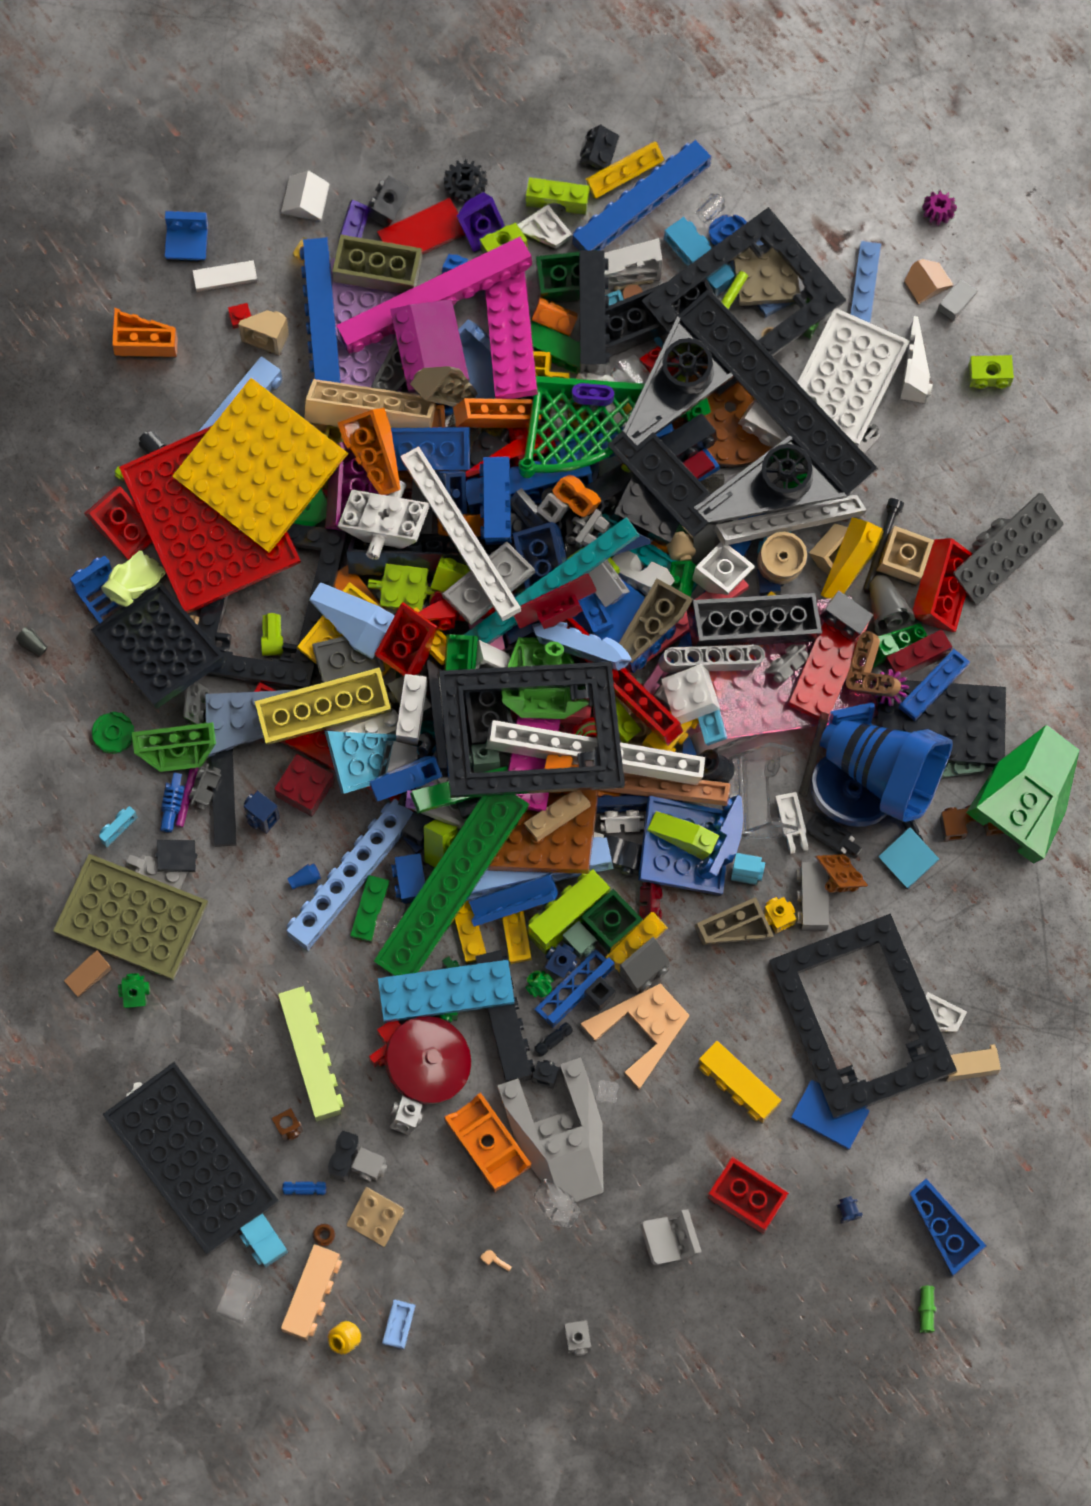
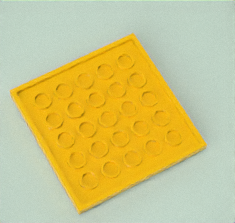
M250 378L174 473L173 477L270 553L348 453L254 379Z

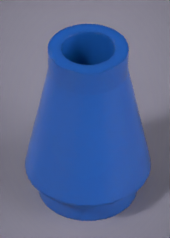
M308 863L294 875L288 877L292 889L318 883L317 880L321 879L315 863L311 865Z

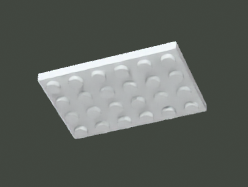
M836 308L833 310L797 383L856 445H859L910 341Z

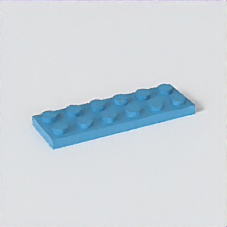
M508 960L378 978L384 1023L514 1004Z

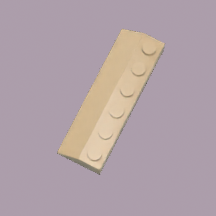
M313 379L306 397L304 419L312 424H326L338 428V422L372 409L385 408L391 428H432L436 403L426 401L421 395Z

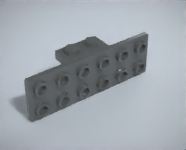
M1038 493L1011 519L998 518L991 523V527L987 531L980 533L976 537L977 540L972 544L976 552L953 572V575L972 602L978 605L1064 524L1043 493Z

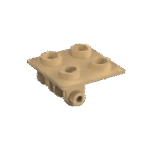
M366 1187L347 1226L385 1247L398 1221L403 1217L405 1208Z

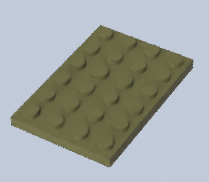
M89 854L53 932L174 981L209 902Z

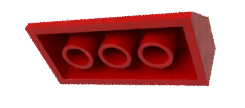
M953 538L932 539L934 542L912 611L915 618L925 625L956 632L967 593L957 581L953 572L973 553Z

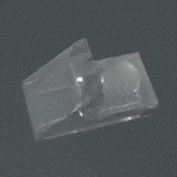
M384 898L380 914L377 915L373 934L374 941L386 943L402 919L406 903Z

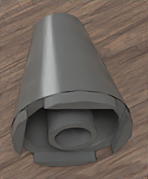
M882 575L874 577L869 584L875 632L882 635L881 632H887L888 634L909 627V622L911 620L914 622L915 620L914 613L888 577Z

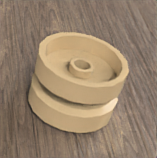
M778 532L771 535L759 551L757 559L759 571L764 578L772 583H790L798 577L806 564V546L799 537L792 533Z

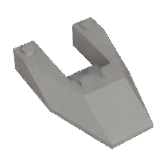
M581 1057L560 1064V1073L573 1110L544 1120L533 1122L519 1079L497 1085V1091L515 1142L530 1161L531 1169L561 1208L603 1194L602 1121Z

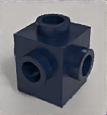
M565 943L562 946L558 944L555 947L551 946L545 955L547 961L543 967L564 978L568 971L572 972L578 962L575 960L577 955L573 954L575 949ZM560 956H564V961L562 963H559L558 961Z

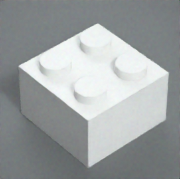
M702 664L661 679L672 715L681 724L720 709L709 671Z

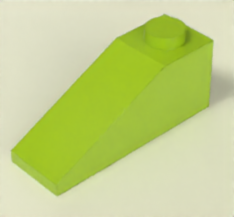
M658 811L654 813L647 828V831L701 860L711 855L719 838V835L700 825Z

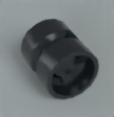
M712 749L705 750L699 755L700 757H705L704 777L711 781L728 783L735 773V766L730 759Z

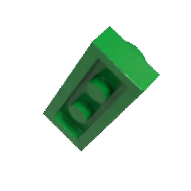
M368 875L351 932V938L372 943L390 883L389 880Z

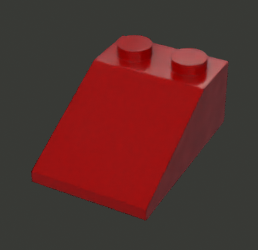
M121 486L113 487L84 513L95 528L127 560H130L139 550H144L152 542L136 504Z
M403 602L399 606L374 655L403 676L405 674L416 675L420 673L429 656L437 626Z

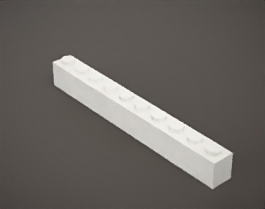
M493 720L488 729L486 749L546 759L549 754L559 755V757L565 755L571 756L574 764H578L577 753L595 752L594 748L597 747V738ZM620 743L624 773L698 785L703 778L705 757ZM586 761V766H593V762Z

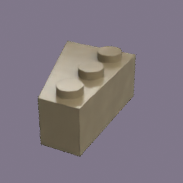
M756 897L694 925L703 946L768 940L774 937Z

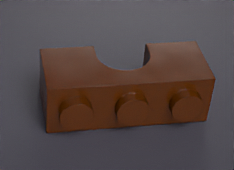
M970 805L966 806L965 809L950 807L942 811L939 818L944 842L964 840L968 834L966 825L969 822H977L966 813ZM990 822L983 825L986 836L1005 834Z

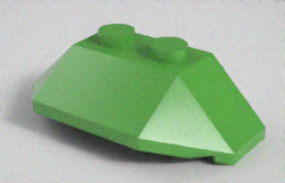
M213 722L132 732L134 754L141 757L160 772L202 767L216 745Z

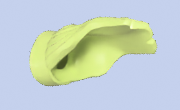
M139 550L130 560L121 565L118 564L112 569L108 581L101 586V589L111 601L126 607L132 604L133 599L138 598L144 591L155 586L165 575L166 571L156 560L149 558L148 555H144Z

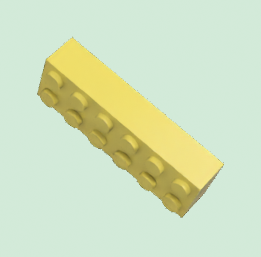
M380 668L255 701L267 745L392 711Z

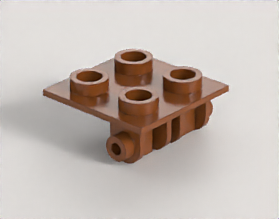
M815 856L830 876V879L825 884V889L828 892H855L859 887L868 886L862 874L854 868L847 856Z

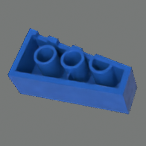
M483 457V463L479 464L480 476H484V484H480V497H484V505H480V516L484 518V526H481V539H485L486 545H503L506 541L511 544L509 457Z
M927 1178L909 1193L912 1202L953 1277L983 1251L987 1245Z

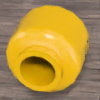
M343 1321L329 1331V1346L338 1354H348L360 1344V1330L352 1322Z

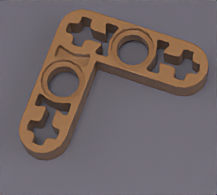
M865 631L858 639L846 678V686L857 693L894 697L900 691V681L890 675L871 673L880 640L874 633ZM866 657L865 664L860 667L861 659ZM876 679L875 687L870 689L871 682ZM859 680L863 681L862 684H861V683H855V682H856V681H859ZM884 684L891 685V687L885 688Z

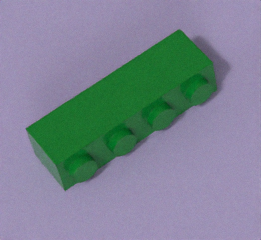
M530 317L533 351L550 352L552 364L578 375L580 373V341H576L566 334L558 333L552 330V328L539 324Z

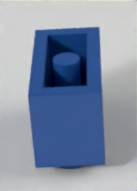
M420 854L395 857V864L391 865L393 878L398 877L399 885H395L396 898H401L402 904L412 903L425 884Z

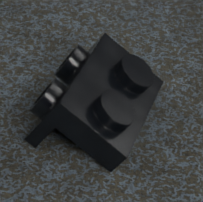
M601 124L591 128L586 134L587 140L580 152L581 159L579 164L584 166L589 163L599 170L610 166L620 135Z

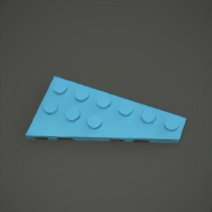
M325 731L341 794L370 786L369 781L377 778L379 775L386 741H396V734ZM436 745L432 748V753H435Z

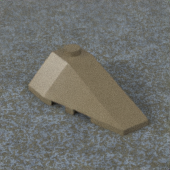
M451 366L423 368L415 374L413 381L410 383L426 401L453 407L464 398L474 399L478 394L459 368Z
M656 578L619 642L631 657V663L638 659L683 618L693 600L691 597Z

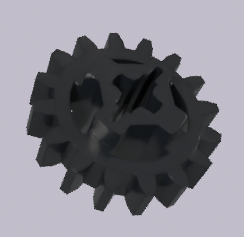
M465 159L464 163L461 164L457 160L456 166L450 164V171H445V177L443 178L445 192L449 191L450 198L456 196V202L461 198L466 203L467 199H472L481 194V192L486 191V171H482L481 165L476 167L475 161L468 164L467 159ZM453 177L455 178V184H454V185L452 184V179H453ZM477 177H478V179H479L478 185H476V178H477Z

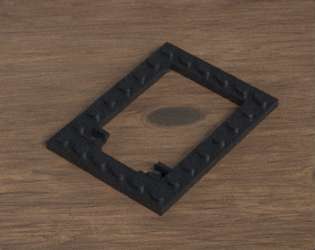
M767 207L645 297L641 304L664 332L669 335L679 315L672 306L674 303L750 248L759 258L773 248L791 267L805 286L799 294L797 293L792 297L800 309L758 340L774 356L832 313L834 309L844 304L847 299L773 211ZM758 241L763 243L761 247L756 244ZM809 298L811 301L806 303L804 300ZM701 358L697 361L698 364H706ZM698 368V373L701 376L707 371V368ZM732 378L717 389L715 393L719 397L738 382L735 378Z
M293 523L287 532L295 547L321 550L310 597L320 582L335 588L348 533L346 531ZM228 596L202 607L198 626L215 645L217 641L222 642L221 647H216L227 660L208 674L298 689L312 685L317 664L297 649V646L322 617V614L310 601L308 602L298 645L283 643L282 656H280V659L273 658V661L233 655V652L229 651L232 635L219 633ZM292 653H296L295 659L291 658Z
M611 662L439 671L450 798L624 788L625 781ZM569 687L571 702L586 699V701H589L590 707H593L597 747L594 748L595 752L577 753L578 767L471 773L463 693ZM577 687H584L585 690H578ZM586 761H592L593 766L586 767Z
M891 913L769 960L834 1120L957 1073L956 1066ZM879 943L919 1039L906 1044L907 1051L912 1060L906 1063L907 1067L866 1082V1079L859 1081L853 1065L837 1069L799 973ZM923 1047L925 1053L919 1055L917 1049ZM847 1076L849 1082L843 1084L841 1078Z

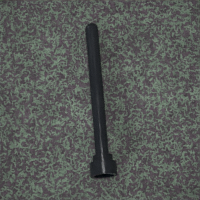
M889 498L887 502L888 516L883 527V535L874 554L863 587L865 592H870L869 584L877 575V568L888 535L892 530L896 516L903 510L904 502L899 499Z

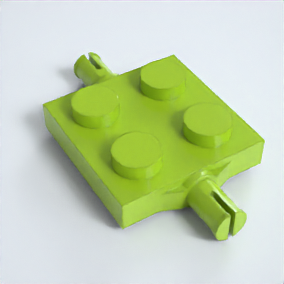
M386 564L382 581L371 579L368 581V588L380 589V606L398 609L401 603L404 602L412 609L417 607L421 611L423 610L427 595L439 591L428 587L427 578L429 570L427 568Z

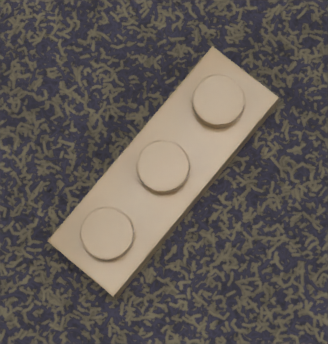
M571 791L547 807L546 811H541L524 824L538 842L591 805L581 791Z

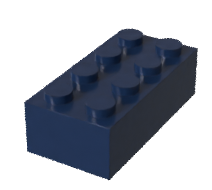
M554 522L513 533L517 552L535 569V573L524 581L525 589H528L567 560L560 528Z

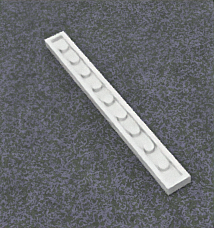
M417 447L400 456L403 464L430 504V507L501 620L504 621L521 612V607L421 449Z

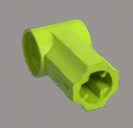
M275 613L262 615V656L282 655L281 615Z

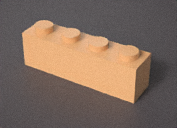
M314 1244L282 1324V1332L308 1341L309 1336H314L318 1325L315 1323L317 1315L321 1316L326 1303L323 1300L326 1294L330 1295L334 1282L331 1281L334 1273L338 1274L342 1265V1261L339 1260V1253Z

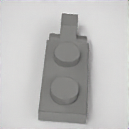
M129 855L126 862L127 866L136 869L135 872L180 890L188 872H158L157 859L142 855L141 859Z

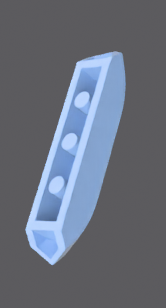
M541 622L532 625L540 644L546 645L553 641L559 642L564 647V652L592 662H611L612 669L615 670L625 668L632 660L619 643L608 637L601 640L593 634H589V636L581 634V631L572 627L567 629V623L559 622L556 626L545 630Z

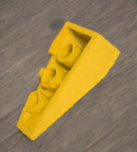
M854 517L851 518L821 596L831 600L838 590L845 594L876 552L884 532L882 528L868 521Z

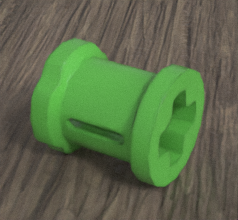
M555 641L547 643L544 649L546 656L543 657V665L562 664L560 658L564 652L562 644Z

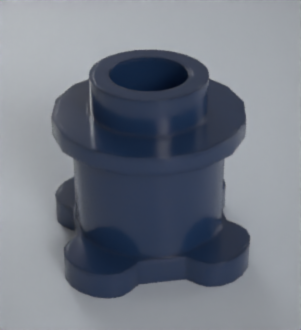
M852 1196L839 1200L840 1204L836 1206L841 1211V1224L862 1218L863 1213H859L857 1207L858 1199H853Z

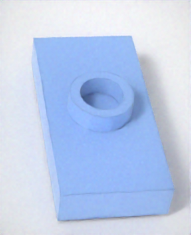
M393 1300L382 1344L405 1349L415 1310L414 1304Z

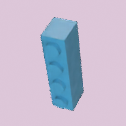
M682 217L665 229L664 240L687 266L712 249L707 238L703 235L701 236L697 232L695 225L691 221H687L685 217ZM726 265L707 279L716 297L731 286L735 279V272L730 265Z

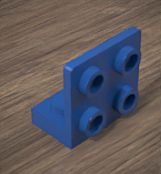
M165 211L167 227L165 259L206 260L208 234L206 212Z

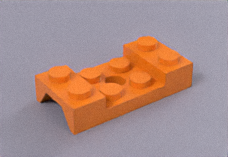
M481 1092L470 1103L455 1113L444 1117V1121L455 1137L462 1143L494 1192L531 1168L530 1161ZM491 1136L494 1139V1144L490 1147H485L481 1143L482 1138Z

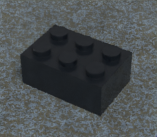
M633 476L626 481L609 517L618 523L627 517L639 534L664 547L672 541L679 526L676 519Z
M501 691L463 693L468 747H471V745L487 744L488 729L493 720L512 723L511 710L502 703Z

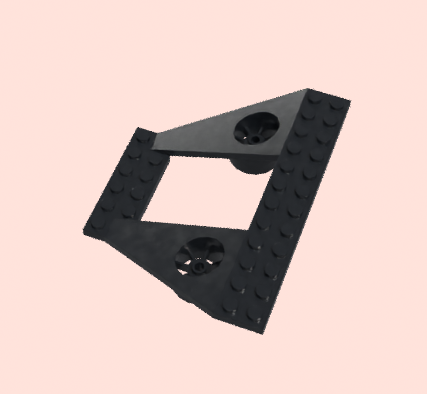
M709 289L677 316L624 430L607 444L611 451L692 538L708 524L847 498L878 470V467ZM675 357L679 358L678 363H671ZM701 358L706 364H698L697 360ZM678 367V372L671 376L668 368ZM698 368H707L702 377L697 373ZM683 375L686 377V383L678 381L676 378ZM695 375L698 378L695 382L688 383L689 377ZM732 378H735L783 429L788 437L710 495V492L656 434ZM773 462H777L779 465L777 469L769 467ZM800 463L806 470H798L796 466ZM767 473H777L778 477L771 483ZM807 474V477L801 484L797 479V475ZM781 480L786 483L785 489L779 488L775 484ZM794 481L798 485L795 488L788 489L789 482Z

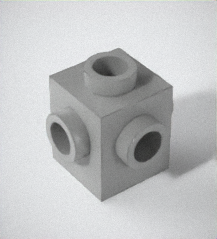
M402 1096L397 1103H393L389 1114L392 1115L389 1128L409 1135L422 1120L423 1113L420 1112L423 1104Z

